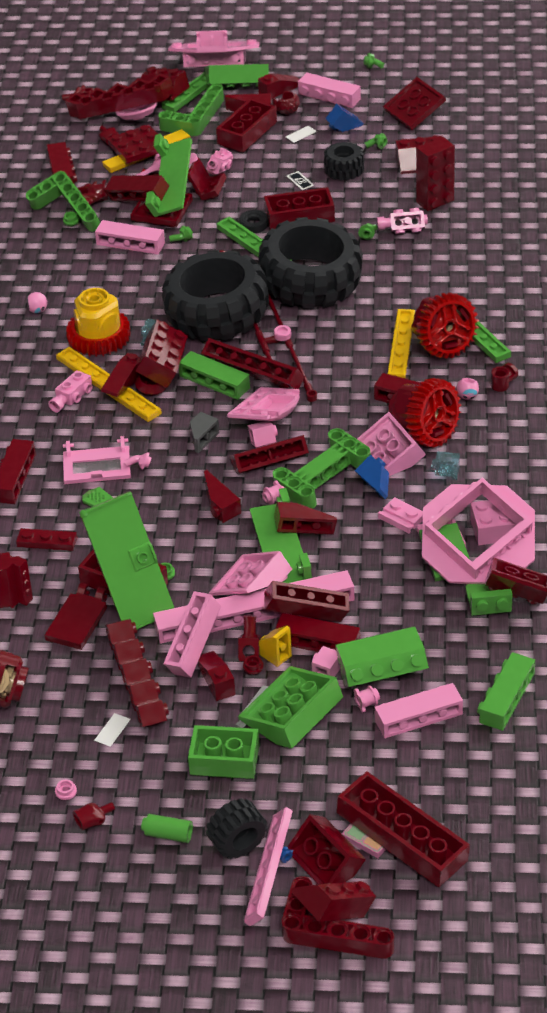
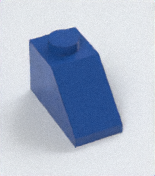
M338 104L334 106L325 118L333 130L336 131L338 129L341 132L360 127L364 124L357 116Z
M369 455L355 472L379 495L386 499L388 497L389 472L385 469L386 463L379 457L375 459L372 455Z

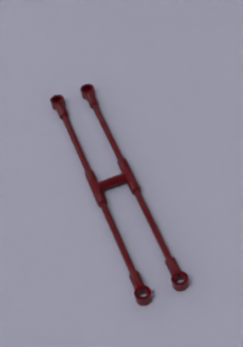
M269 294V304L279 326L283 325ZM254 323L255 334L262 351L267 358L272 359L267 344L282 341L276 340L274 336L264 338L257 323ZM290 338L284 342L290 350L297 368L305 376ZM305 376L303 382L307 400L314 402L317 400V391L312 389Z

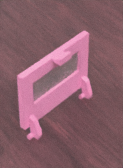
M120 436V439H117V443H121L120 447L71 451L70 448L74 447V443L70 444V441H66V444H63V448H66V451L63 452L64 484L131 478L130 466L127 467L124 460L130 458L129 446H125L128 438L124 439V436Z

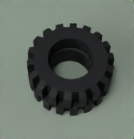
M338 142L330 145L324 151V171L329 177L349 180L359 177L363 173L364 151L361 146L352 142Z
M243 798L224 804L211 816L210 822L206 826L208 838L220 854L228 859H236L253 851L262 842L261 840L265 837V832L268 830V823L250 800Z

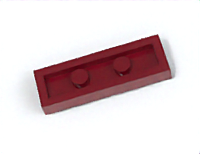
M20 528L16 544L17 547L74 551L77 532Z

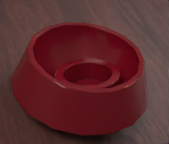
M141 374L138 375L135 381L136 388L144 394H159L166 388Z

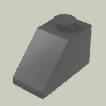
M203 412L198 413L190 421L191 437L196 453H200L220 433L219 419Z

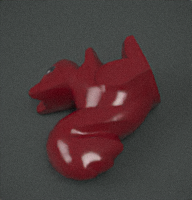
M103 180L102 184H97L95 181L93 184L88 183L78 187V190L81 191L89 205L109 198L104 191L107 186L106 180Z

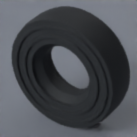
M248 210L240 215L239 223L251 232L259 233L268 227L267 214L263 211ZM258 220L259 222L250 223L248 221Z

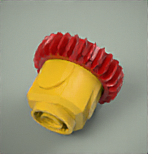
M90 288L83 291L74 300V317L70 319L66 327L69 346L78 353L88 354L89 357L91 355L97 357L101 354L104 356L107 353L111 355L112 351L116 353L117 349H122V346H126L131 334L130 323L124 313H120L117 298L102 288Z

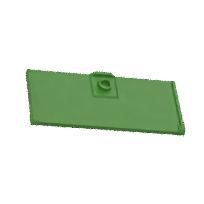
M131 491L91 508L81 510L79 512L80 517L84 523L120 621L131 619V622H135L136 628L139 629L154 622L153 613L173 609L174 605L159 568L155 551L149 541Z

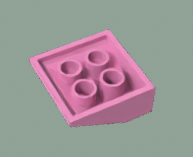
M390 412L386 413L357 438L370 448L371 455L375 459L379 457L386 463L385 469L389 472V476L412 467L426 455Z
M280 551L243 554L212 588L209 594L217 596L250 593L268 587L272 580L285 581L292 568Z

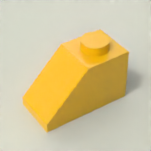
M289 626L275 629L263 636L259 641L260 655L277 667L292 656Z

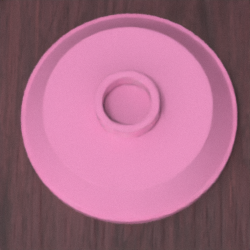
M157 103L116 111V115L123 120H140L153 113Z

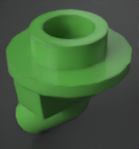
M368 53L367 56H364L366 68H372L373 64L380 68L384 67L385 64L374 58V54Z
M383 133L375 135L374 138L365 142L366 147L369 148L376 144L379 149H383L387 144V137Z
M367 223L361 226L358 231L359 236L364 240L373 238L377 225Z
M187 226L180 227V234L169 235L170 242L181 240L187 242L193 238V232Z

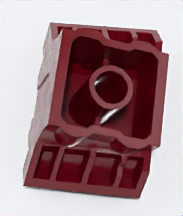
M10 552L0 553V608H14L18 603L27 606L33 600L27 560L19 556L12 557Z

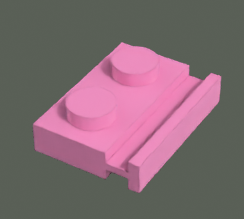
M394 497L383 507L382 511L378 512V518L409 534L412 528L415 529L423 521V511Z

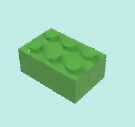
M194 725L188 756L190 775L254 779L259 752L258 729Z

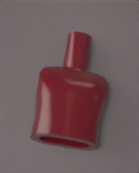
M100 126L99 128L101 131L99 137L106 144L107 138L119 134L114 127L106 128Z
M112 802L101 807L96 803H88L74 810L73 817L79 828L83 831L103 824L105 822V814L114 811L115 806Z

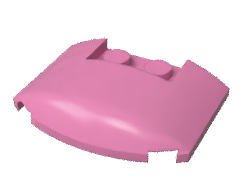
M260 387L230 411L227 416L230 419L281 420L288 416L296 407L300 398L299 389Z

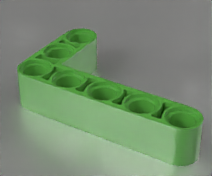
M219 83L212 84L191 114L172 111L160 112L158 114L160 130L173 133L182 129L190 136L200 135L224 101L223 85Z
M64 171L56 172L27 191L26 198L34 210L41 209L62 195L89 231L95 232L100 224L95 211Z

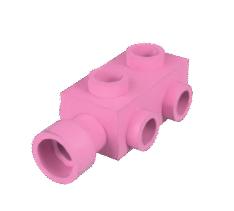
M220 148L219 151L216 150L208 161L207 172L212 175H218L230 169L233 163V154L224 148Z
M419 208L409 209L410 212H403L402 209L393 210L389 218H384V216L377 217L378 230L391 228V232H395V234H404L405 231L409 230L412 233H418L428 224L427 214L424 215V212L420 211ZM413 219H416V220L418 221V223H417V224H413V223H412V220H413ZM400 221L401 225L397 226L395 222Z
M76 370L55 388L56 397H53L48 403L50 409L58 413L64 408L65 404L71 406L73 403H79L85 393L89 394L92 390L91 376Z

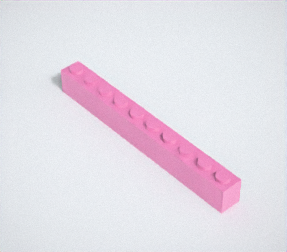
M348 570L291 583L349 593V602L355 601L354 585ZM267 588L219 598L216 601L221 607L210 633L244 625L243 616L254 615L256 616V622L278 618L282 613L265 610L264 592ZM187 606L153 613L154 625L160 644L174 640Z

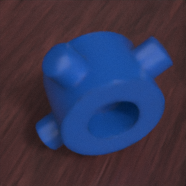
M287 846L283 847L280 860L283 863L288 862L293 856V850H289Z

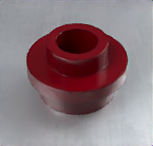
M256 655L248 656L243 662V669L248 674H258L264 667L263 661Z

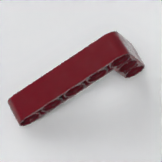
M299 876L293 880L282 917L283 939L287 943L382 959L393 955L394 933L392 930L386 927L342 920L319 922L314 916L309 915L310 912L291 892L294 887L312 885V881L305 876Z

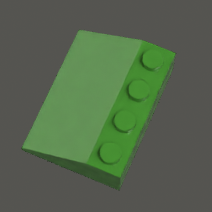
M289 666L238 718L251 728L258 729L260 734L275 744L292 749L343 698V694L336 677Z

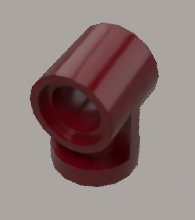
M507 362L503 366L493 368L491 372V388L497 392L506 391L509 388V382L518 377L516 366Z

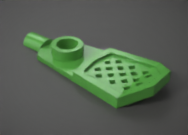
M100 487L91 489L82 495L83 503L91 507L113 498Z

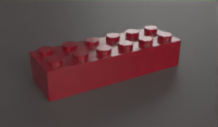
M368 771L338 795L337 814L437 887H441L468 862L469 843Z

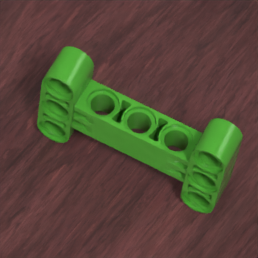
M335 428L328 432L329 449L295 473L285 467L275 469L272 473L273 480H277L281 486L287 489L290 501L313 509L317 505L315 489L350 464L358 468L371 455L370 448L344 430Z

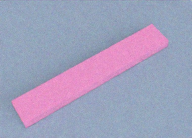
M288 807L272 817L244 923L249 926L262 920L265 916L292 815V810Z

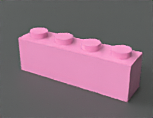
M306 72L298 81V94L353 108L361 99V86Z
M102 220L95 231L96 244L100 246L158 255L165 244L164 230Z
M195 591L192 594L163 663L174 675L191 678L221 607L211 594Z
M453 683L375 706V722L384 739L463 715V699Z

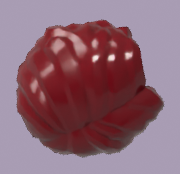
M284 91L282 99L278 101L276 97L272 99L273 105L276 106V111L284 115L296 112L300 104L297 93L293 94L291 91Z

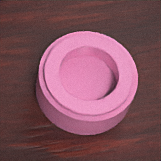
M286 325L277 326L274 329V338L278 341L290 339L291 328Z

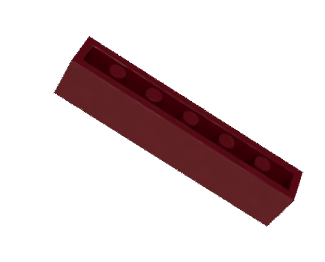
M208 338L201 352L207 358L245 372L249 376L284 388L299 389L305 377L296 367Z

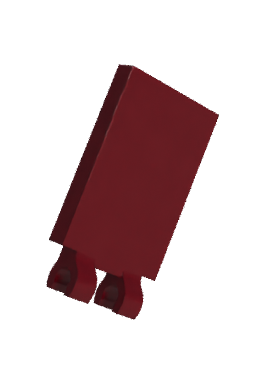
M81 582L76 595L70 593L44 635L45 640L82 650L107 609L106 600L108 596L104 595L107 589L98 587L95 597L89 596L90 591L86 590L89 584Z

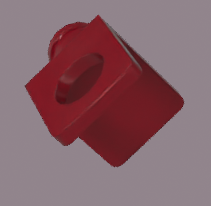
M254 615L243 616L244 634L238 638L239 661H245L247 658L243 653V648L246 645H251L255 650L254 655L259 657V640L261 635L256 634V616Z

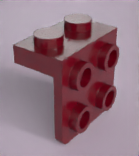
M198 158L197 161L192 163L187 178L195 188L196 194L203 201L209 198H216L224 186L227 177L224 172L210 177L203 163Z

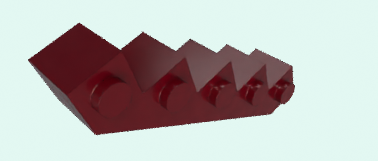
M159 73L150 81L138 78L129 86L116 83L108 91L95 88L86 96L75 92L65 100L70 116L85 119L164 101L174 93L171 78Z
M125 619L106 624L105 628L111 650L114 651L115 660L119 670H121L126 690L129 691L133 709L137 711L139 725L145 727L167 721L166 716L169 715L167 704L163 703L158 697L161 694L159 683L151 679L150 674L153 673L150 661L147 662L146 658H143L142 654L145 653L143 642H139L138 638H135V634H137L135 622H131V619Z

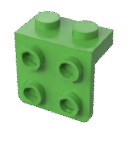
M485 584L466 585V594L472 616L512 612L511 589L490 590Z

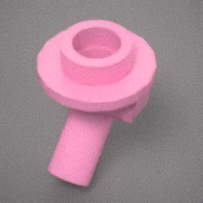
M147 452L124 460L127 467L138 462L141 470H143L144 467L148 468L151 457H149Z

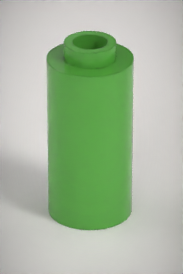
M148 814L147 818L144 817L142 820L141 830L144 831L145 836L189 843L193 831V822Z

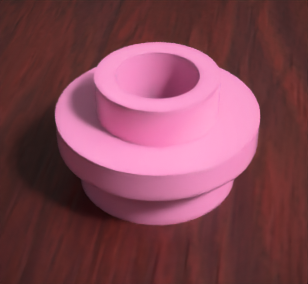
M67 779L58 782L55 788V794L61 800L72 799L77 793L76 785Z

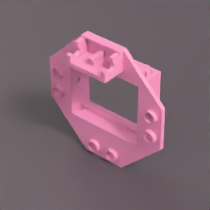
M227 30L197 31L195 43L181 44V42H176L169 46L168 51L183 52V67L244 65L246 60L245 49L259 48L260 44L256 42V39L228 41Z
M483 477L471 485L451 484L423 507L422 559L448 583L485 584L493 557L527 568L535 561V510L508 486L491 485ZM482 494L514 522L516 526L472 562L438 530Z

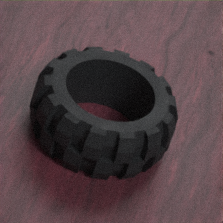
M308 217L296 218L292 222L286 220L279 223L275 229H271L266 234L259 247L258 265L264 271L268 292L274 298L279 297L282 303L291 306L296 304L301 305L302 308L314 309V306L325 308L335 305L337 300L344 301L358 286L361 279L363 253L355 236L352 233H348L344 226L338 223H329L327 219L317 218V220H311ZM302 259H312L322 261L327 264L320 266H307L295 263L293 261Z
M213 250L207 251L206 254H195L187 257V261L179 262L172 268L171 273L167 274L162 287V300L167 320L176 330L184 332L188 338L194 339L196 337L200 338L201 341H207L208 338L227 340L234 338V335L238 333L244 334L253 329L254 323L261 321L269 303L267 280L262 268L248 255L241 256L239 252L231 250L227 252ZM227 293L218 297L203 298L211 294Z

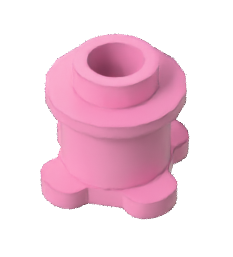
M277 480L273 481L274 486L263 489L262 498L270 505L275 503L276 497H279V489L284 488Z
M369 685L367 689L360 692L358 688L354 689V700L362 713L366 712L365 707L372 704L374 706L378 705L380 695L376 688H372Z

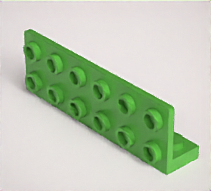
M161 133L155 135L154 148L161 156L159 175L165 178L169 188L162 201L153 191L147 192L145 205L154 217L184 208L192 147L191 138L169 144Z
M286 488L279 489V497H276V503L290 502ZM277 504L250 508V514L262 553L280 551L292 568L287 575V579L283 582L292 583L312 578L311 564L307 553L302 551L297 533L277 532L274 519Z

